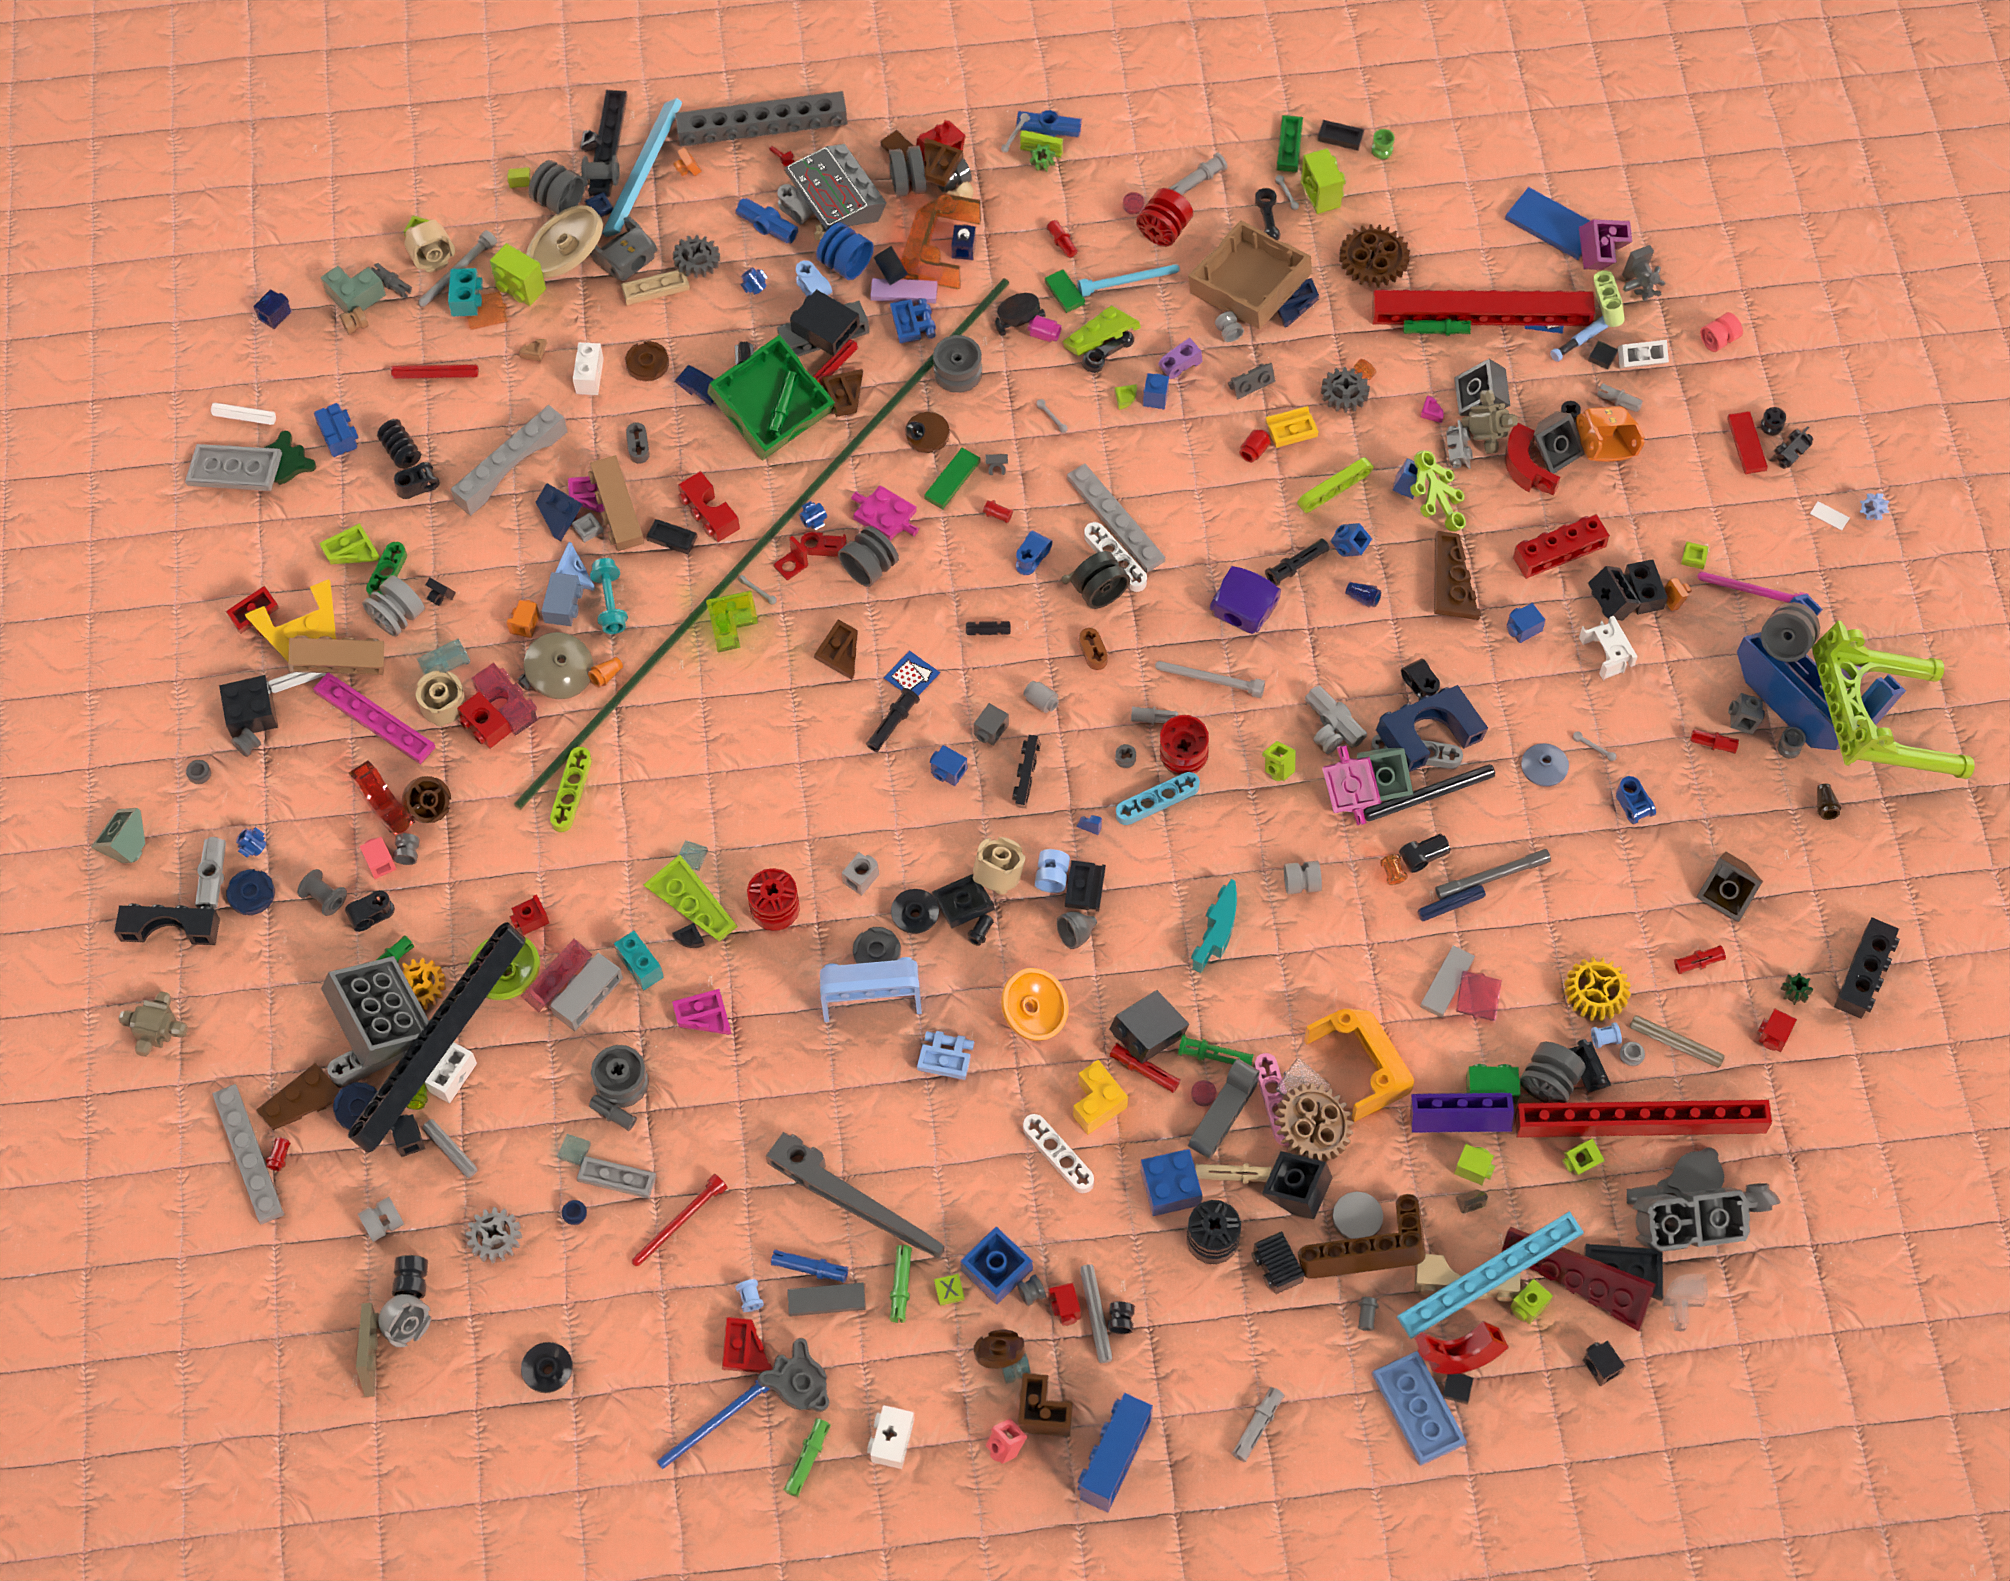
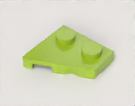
M360 523L319 543L330 564L380 560L379 554Z

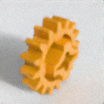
M421 958L420 963H416L415 959H412V965L402 964L404 967L402 972L420 1005L427 1010L428 1003L435 1006V998H443L440 990H446L447 988L444 983L446 977L444 974H441L443 971L440 966L435 967L434 961L431 960L426 964L424 958ZM432 976L435 977V985L431 982Z

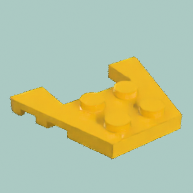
M329 579L310 586L319 609L274 628L265 606L245 614L248 621L254 625L287 662H289V638L301 635L307 636L309 639H318L322 636L336 639L331 582Z

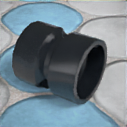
M415 1255L396 1257L394 1274L397 1277L394 1278L393 1296L406 1294L414 1295L418 1299L425 1297L426 1280L423 1278L427 1276L428 1260L426 1258Z

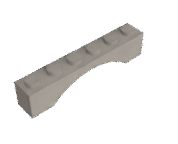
M550 405L546 406L451 488L455 504L470 516L488 501L499 482L517 463L539 449L552 446L568 432L564 417Z

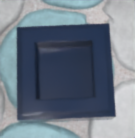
M604 192L585 200V205L592 207L600 217L612 213L613 207Z

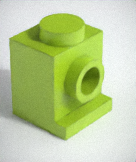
M1276 741L1262 752V756L1265 757V772L1270 774L1273 780L1285 781L1295 772L1296 750Z
M1588 1138L1563 1152L1566 1158L1562 1159L1569 1173L1573 1171L1575 1175H1579L1605 1161L1593 1138ZM1578 1153L1584 1156V1160L1581 1163L1576 1160Z

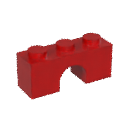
M701 471L678 484L680 491L678 497L684 506H689L692 516L697 522H702L704 531L709 537L713 536L717 542H720L740 529L739 518L727 502L716 507L706 505L715 499L713 485Z

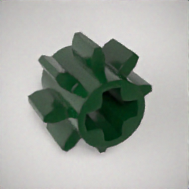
M1800 973L1794 977L1787 975L1786 983H1783L1780 988L1785 991L1784 1000L1792 1001L1793 1005L1800 1000L1806 1003L1809 998L1808 995H1811L1813 991L1812 987H1808L1810 978L1806 979Z

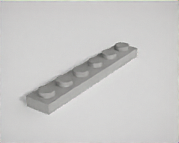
M1086 464L1067 474V480L1146 573L1165 562V556Z
M234 1084L212 1093L259 1223L262 1225L284 1216L285 1214L237 1085Z

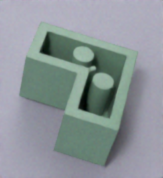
M336 266L320 277L326 294L346 313L352 312L358 306L364 311L386 296L382 280L369 267L350 278L339 266Z

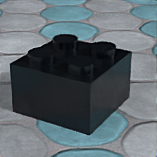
M265 675L219 685L225 723L232 738L239 737L244 728H248L253 733L278 728L273 695Z

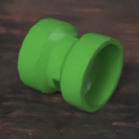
M1380 129L1374 133L1372 154L1378 159H1387L1393 153L1395 136L1390 130Z

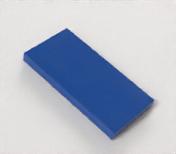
M1528 187L1508 211L1505 220L1579 260L1582 257L1579 227L1590 220Z

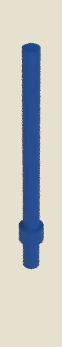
M756 1380V1384L658 1459L657 1463L662 1469L667 1467L760 1393L765 1394L771 1388L760 1386L758 1380Z

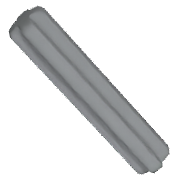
M433 1119L428 1120L423 1125V1129L467 1178H471L477 1173L478 1170L472 1161Z

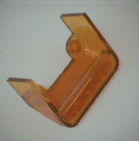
M943 194L916 211L901 257V262L908 273L904 279L937 281L938 286L960 290V266L940 262L941 252L937 247L930 245L938 217L980 225L981 201Z

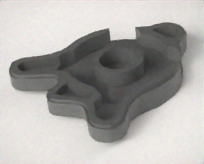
M1707 1147L1702 1151L1683 1155L1676 1163L1673 1173L1668 1178L1660 1180L1657 1187H1663V1194H1670L1682 1198L1681 1193L1721 1188L1724 1183V1172L1718 1160L1717 1151Z
M798 1338L794 1341L792 1345V1359H788L784 1355H778L775 1359L773 1370L764 1371L757 1378L760 1386L774 1390L780 1399L793 1409L823 1412L829 1406L826 1373L820 1364L811 1358L808 1343L804 1338Z

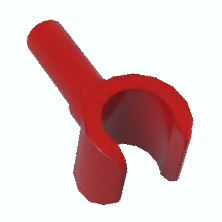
M774 146L769 148L771 152L780 158L784 167L795 162L791 151L783 154Z

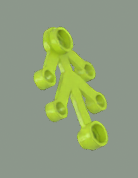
M1430 451L1417 452L1414 456L1415 466L1418 469L1416 483L1411 485L1410 491L1415 497L1425 494L1426 487L1424 484L1427 477L1429 487L1426 503L1420 508L1422 515L1428 518L1436 513L1435 502L1437 497L1447 517L1445 520L1446 528L1453 532L1463 529L1466 525L1465 517L1460 512H1453L1445 494L1448 495L1453 504H1458L1464 500V493L1460 489H1454L1447 485L1454 480V473L1452 470L1445 469L1436 464L1435 457Z

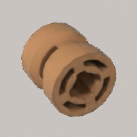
M360 306L354 308L350 313L344 312L339 315L348 335L354 333L358 328L364 329L369 326Z

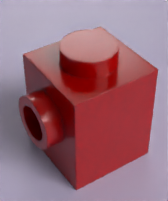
M1774 1008L1769 1020L1764 1018L1758 1029V1032L1762 1033L1758 1042L1762 1043L1769 1050L1781 1052L1797 1019Z

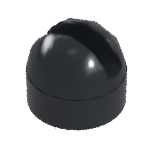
M911 421L906 426L905 432L909 438L920 440L924 436L925 427L920 422Z

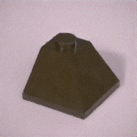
M1725 852L1718 859L1697 898L1739 922L1763 881L1747 863Z

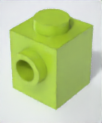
M1465 1144L1454 1174L1483 1185L1485 1178L1491 1179L1496 1165L1491 1164L1494 1155L1490 1154L1485 1148H1475Z
M1533 1279L1515 1297L1510 1308L1516 1318L1523 1322L1526 1321L1530 1325L1550 1304L1553 1295Z

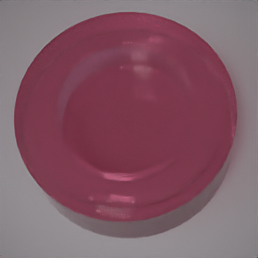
M1136 192L1126 194L1123 198L1124 210L1129 214L1140 213L1144 208V197Z
M1207 1080L1196 1082L1192 1087V1100L1199 1106L1211 1105L1216 1098L1215 1086Z

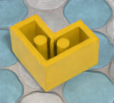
M1099 1060L1078 1073V1085L1087 1096L1073 1105V1117L1086 1134L1089 1135L1128 1107V1096Z

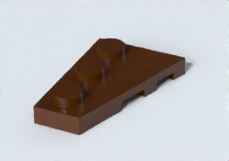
M314 1063L256 1111L272 1130L302 1119V1116L326 1109V1106L334 1103V1099L340 1090L321 1068Z

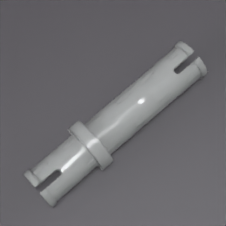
M1270 1387L1260 1406H1256L1254 1410L1256 1413L1231 1453L1238 1460L1247 1461L1269 1421H1273L1275 1417L1273 1414L1285 1396L1280 1390Z

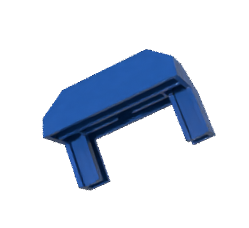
M1808 594L1793 597L1789 602L1806 605L1814 611L1816 616L1823 610ZM1761 632L1743 637L1737 650V655L1745 682L1789 727H1796L1804 732L1806 737L1805 743L1810 748L1840 749L1816 663L1807 654L1805 657L1793 662L1775 659L1763 647ZM1890 674L1884 679L1882 677L1877 678L1861 696L1863 705L1875 725L1878 724L1906 692Z

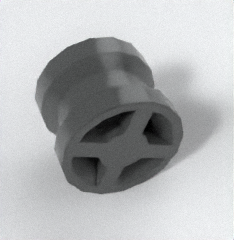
M244 728L239 737H234L231 740L235 748L245 757L251 754L253 748H258L261 745L260 740L248 728Z
M1036 1275L1031 1276L1026 1282L1020 1281L1017 1283L1019 1293L1027 1306L1032 1305L1036 1299L1042 1300L1046 1298L1044 1288Z

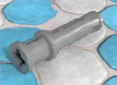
M1215 153L1212 159L1206 163H1200L1196 171L1169 187V189L1183 195L1202 181L1213 179V175L1227 169L1224 157L1220 153Z

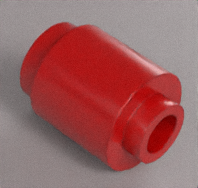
M1254 429L1240 446V456L1250 463L1258 460L1271 444L1268 433L1261 429Z

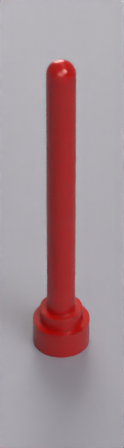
M714 1173L707 1180L706 1189L633 1257L632 1264L634 1266H640L713 1195L716 1197L728 1189V1186L717 1174Z

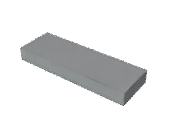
M1453 945L1420 1007L1442 1018L1475 956Z
M584 1156L577 1181L650 1199L657 1175L654 1172Z

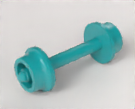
M601 558L593 562L592 571L590 572V578L593 582L602 583L606 611L598 615L597 621L602 626L604 633L618 634L625 630L628 619L627 612L615 608L611 584L612 581L619 578L620 569L616 566L613 559Z

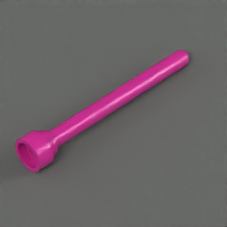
M1700 572L1697 575L1700 581L1789 603L1793 597L1807 594L1800 592L1799 594L1794 593L1792 595L1706 572Z

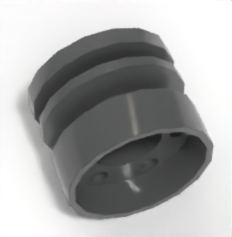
M547 160L537 168L532 176L528 190L529 198L541 206L547 207L550 211L559 214L565 209L578 206L584 194L585 180L582 176L567 170L557 162Z
M866 526L861 533L854 537L855 541L848 542L838 552V558L846 572L854 580L865 587H871L881 578L882 572H887L891 566H894L899 561V555L893 544L883 533L872 526Z
M1547 1041L1540 1042L1531 1058L1532 1063L1527 1065L1519 1079L1520 1085L1526 1092L1541 1102L1567 1103L1570 1098L1569 1096L1574 1091L1573 1085L1578 1083L1586 1069L1585 1063L1573 1051L1562 1045Z

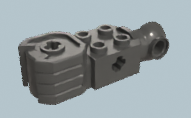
M1767 1183L1746 1185V1192L1731 1187L1684 1192L1681 1193L1682 1198L1670 1194L1643 1196L1633 1206V1209L1638 1211L1636 1227L1639 1235L1635 1239L1643 1246L1660 1252L1686 1249L1690 1245L1703 1247L1746 1241L1750 1233L1749 1212L1770 1211L1773 1205L1780 1204L1781 1201L1770 1190Z

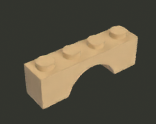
M1426 1254L1425 1260L1415 1265L1414 1291H1421L1424 1295H1432L1462 1276L1455 1273L1448 1266L1444 1255ZM1520 1273L1478 1299L1483 1300L1487 1299V1297H1493L1502 1302L1513 1301L1520 1292Z

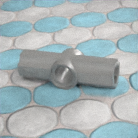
M1315 686L1305 696V701L1320 715L1323 725L1330 724L1334 731L1340 734L1351 748L1360 745L1367 737V732L1352 718L1347 706L1342 702H1336L1321 686Z
M209 837L204 840L202 859L197 868L199 874L195 902L197 908L207 906L215 909L218 907L220 885L224 881L222 871L226 841L218 837ZM215 872L213 875L207 876L208 873Z

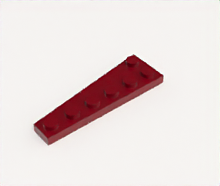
M1510 1227L1501 1252L1531 1234ZM1564 1247L1529 1267V1269L1537 1271L1548 1280H1555L1562 1284L1572 1294L1577 1293L1586 1298L1591 1305L1595 1307L1600 1306L1610 1312V1316L1637 1331H1640L1656 1285L1655 1283Z

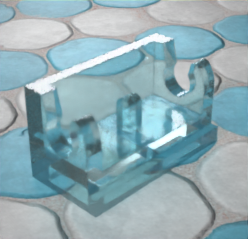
M459 638L417 658L418 666L423 675L432 671L446 673L464 663L467 665L471 662Z

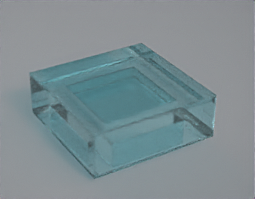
M685 840L679 854L692 869L699 871L707 855L708 848Z
M567 1134L557 1155L558 1159L581 1166L583 1158L587 1155L591 1146L590 1141Z

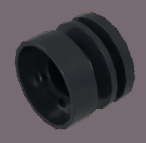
M1220 1200L1205 1201L1193 1209L1188 1220L1186 1242L1189 1251L1197 1260L1206 1264L1217 1265L1226 1262L1235 1254L1239 1246L1241 1220L1238 1212L1230 1204ZM1215 1226H1218V1227H1219V1229L1215 1228L1213 1231L1210 1230V1227H1212V1228H1214Z

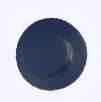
M572 1200L563 1206L562 1217L567 1224L578 1225L586 1219L587 1209L581 1201Z

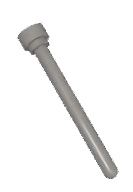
M485 230L479 236L478 244L452 269H464L484 249H492L498 243L495 236L488 230ZM450 271L419 299L418 303L420 306H426L449 284Z
M1158 661L1155 664L1157 670L1247 690L1249 694H1252V697L1262 698L1265 688V680L1257 678L1249 682Z

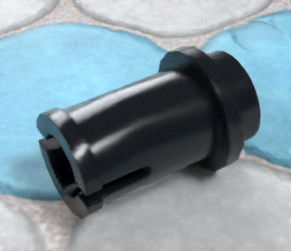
M984 914L980 916L973 930L968 932L970 943L976 946L985 943V936L994 923V920L989 915Z

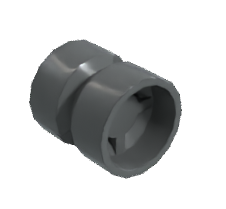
M964 158L960 161L945 187L938 185L941 192L946 193L955 189L956 184L960 186L963 182L972 181L971 171Z

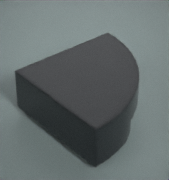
M591 130L583 131L582 150L587 152L601 146V138L598 134Z
M694 923L672 933L674 939L682 946L688 948L705 946Z

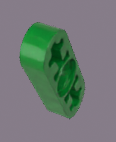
M391 542L386 546L366 586L369 598H371L370 595L374 592L373 590H378L379 586L390 575L398 577L407 559V552L402 543ZM384 568L393 569L390 575H381V571Z

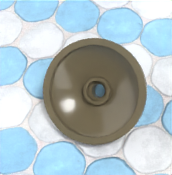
M548 633L537 638L529 646L524 657V672L530 685L540 694L552 699H568L580 694L590 682L588 672L594 666L593 659L585 644L576 637L566 633ZM557 658H563L565 662L559 663Z

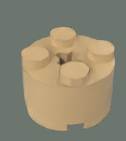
M429 220L415 227H410L405 232V248L419 270L420 268L425 269L426 272L441 270L449 264V258L455 254L453 243L443 226L436 220Z
M432 671L424 675L417 684L418 687L415 694L422 715L425 719L439 727L457 720L460 717L457 708L466 701L458 677L451 672L442 673L440 671Z
M998 837V840L990 841L991 838L985 839L978 848L973 867V880L988 889L994 890L998 894H1006L1008 890L1014 888L1020 881L1025 855L1022 853L1021 846L1011 839L1005 837Z

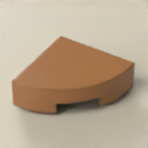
M537 339L535 342L523 346L519 352L520 358L541 361L547 346V340Z

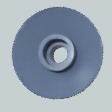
M1542 743L1527 749L1522 757L1521 767L1529 781L1536 785L1547 787L1554 786L1563 781L1568 773L1569 762L1561 749L1551 744ZM1542 760H1549L1550 763H1544Z

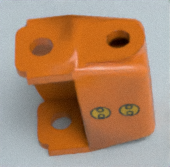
M1622 406L1588 408L1576 418V428L1588 460L1601 462L1621 461L1638 456L1644 446L1645 436L1639 424Z

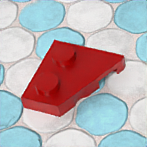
M726 1318L722 1370L753 1373L772 1370L771 1363L768 1362L761 1339L758 1338L752 1319Z

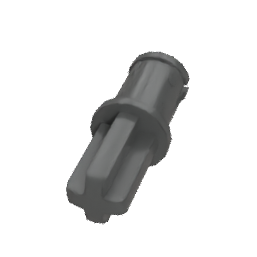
M594 1095L589 1102V1107L607 1117L606 1120L608 1122L613 1121L627 1131L631 1130L637 1121V1117L619 1108V1104L614 1105L599 1095Z

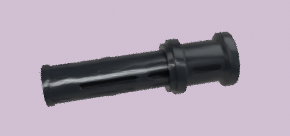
M1321 538L1290 559L1283 558L1278 565L1265 570L1267 579L1276 586L1280 585V581L1288 576L1293 577L1299 568L1329 551V545L1325 539Z
M908 688L901 690L900 697L895 703L890 705V712L866 742L869 749L878 752L900 721L907 719L910 709L920 701L919 696Z

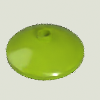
M525 937V944L486 998L492 1000L511 999L525 992L533 984L539 973L540 956L535 945L528 938ZM489 938L485 940L483 943H481L473 952L468 967L473 962L478 953L481 951V949L484 947Z

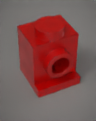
M537 894L533 895L532 899L511 908L513 915L509 916L515 929L520 928L523 935L550 924Z
M1069 1283L1048 1288L1049 1301H1051L1054 1317L1059 1316L1062 1326L1076 1323L1081 1318V1311L1074 1284Z

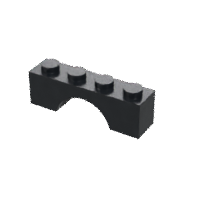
M132 903L128 904V906L119 905L114 932L120 942L144 943L155 930L165 926H175L186 932L191 944L216 945L220 918L215 909L207 906L189 908L178 905L174 908L158 904L149 907Z

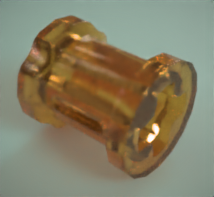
M1391 854L1380 860V865L1384 867L1388 877L1386 880L1388 885L1400 884L1408 878L1407 873L1403 871L1400 864L1401 857L1399 854Z

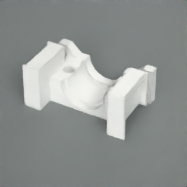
M1614 616L1609 618L1606 625L1601 621L1599 626L1589 630H1585L1584 626H1582L1579 636L1581 643L1584 645L1592 641H1599L1605 650L1606 661L1602 663L1599 673L1603 681L1611 676L1624 673L1627 661L1630 667L1635 666L1638 656Z

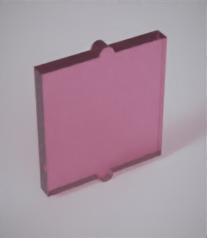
M1463 971L1456 1012L1471 1015L1474 1019L1479 1017L1495 1021L1502 980L1487 977L1484 973L1479 975Z

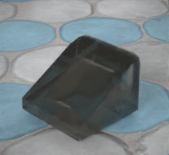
M1474 1190L1456 1197L1458 1206L1463 1214L1485 1207L1488 1199L1487 1194L1481 1190Z

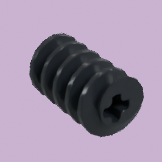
M399 419L388 420L379 428L377 437L398 468H410L418 463L422 454L418 451L417 445L414 444L413 439L410 438L409 433L406 432Z

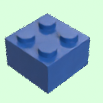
M1190 1149L1141 1160L1140 1172L1152 1216L1196 1207L1202 1203V1192Z
M997 1226L960 1261L961 1271L996 1305L1017 1286L1018 1282L1022 1281L1033 1270V1260Z

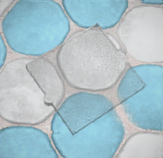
M1296 1058L1290 1069L1284 1072V1077L1275 1090L1284 1096L1293 1087L1298 1089L1303 1083L1306 1087L1314 1083L1315 1089L1322 1084L1324 1092H1327L1331 1085L1300 1058ZM1301 1104L1302 1109L1308 1112L1307 1108Z

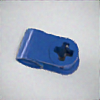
M1033 530L1030 531L1016 552L1017 572L1022 575L1032 574L1048 555L1053 541Z
M1634 776L1624 777L1616 791V798L1624 809L1630 823L1636 824L1638 820L1646 816H1655V805L1645 792L1640 781ZM1624 788L1631 789L1633 793L1626 792Z

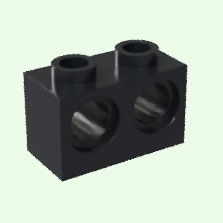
M1654 560L1627 564L1624 575L1641 603L1635 609L1637 615L1663 610L1668 597Z

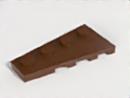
M1437 531L1435 534L1434 614L1479 620L1481 612L1476 605L1477 598L1475 590H1472L1470 571L1467 570L1460 534Z

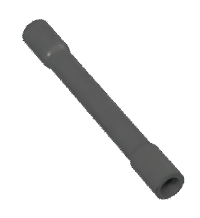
M1543 849L1526 855L1524 858L1475 875L1436 886V895L1439 900H1442L1475 886L1551 862L1550 854L1547 849Z

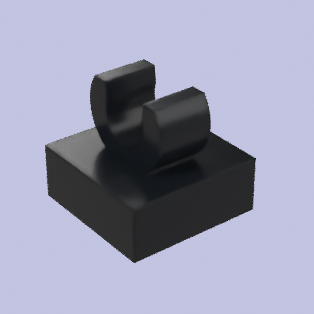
M430 577L425 584L432 589L427 596V600L438 606L443 602L444 596L452 600L456 594L452 589Z

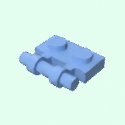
M926 1031L925 1041L933 1042V1045H922L917 1070L966 1080L971 1054L963 1053L962 1051L963 1049L973 1050L975 1041L968 1040L965 1036L961 1035L953 1037L944 1035V1032L936 1031V1033ZM943 1044L953 1046L955 1048L953 1051L941 1048V1046Z

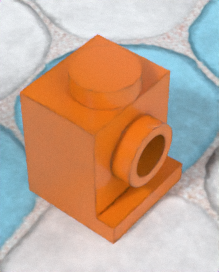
M527 599L519 600L517 607H514L511 612V619L508 618L506 621L510 634L532 638L540 617L536 603Z

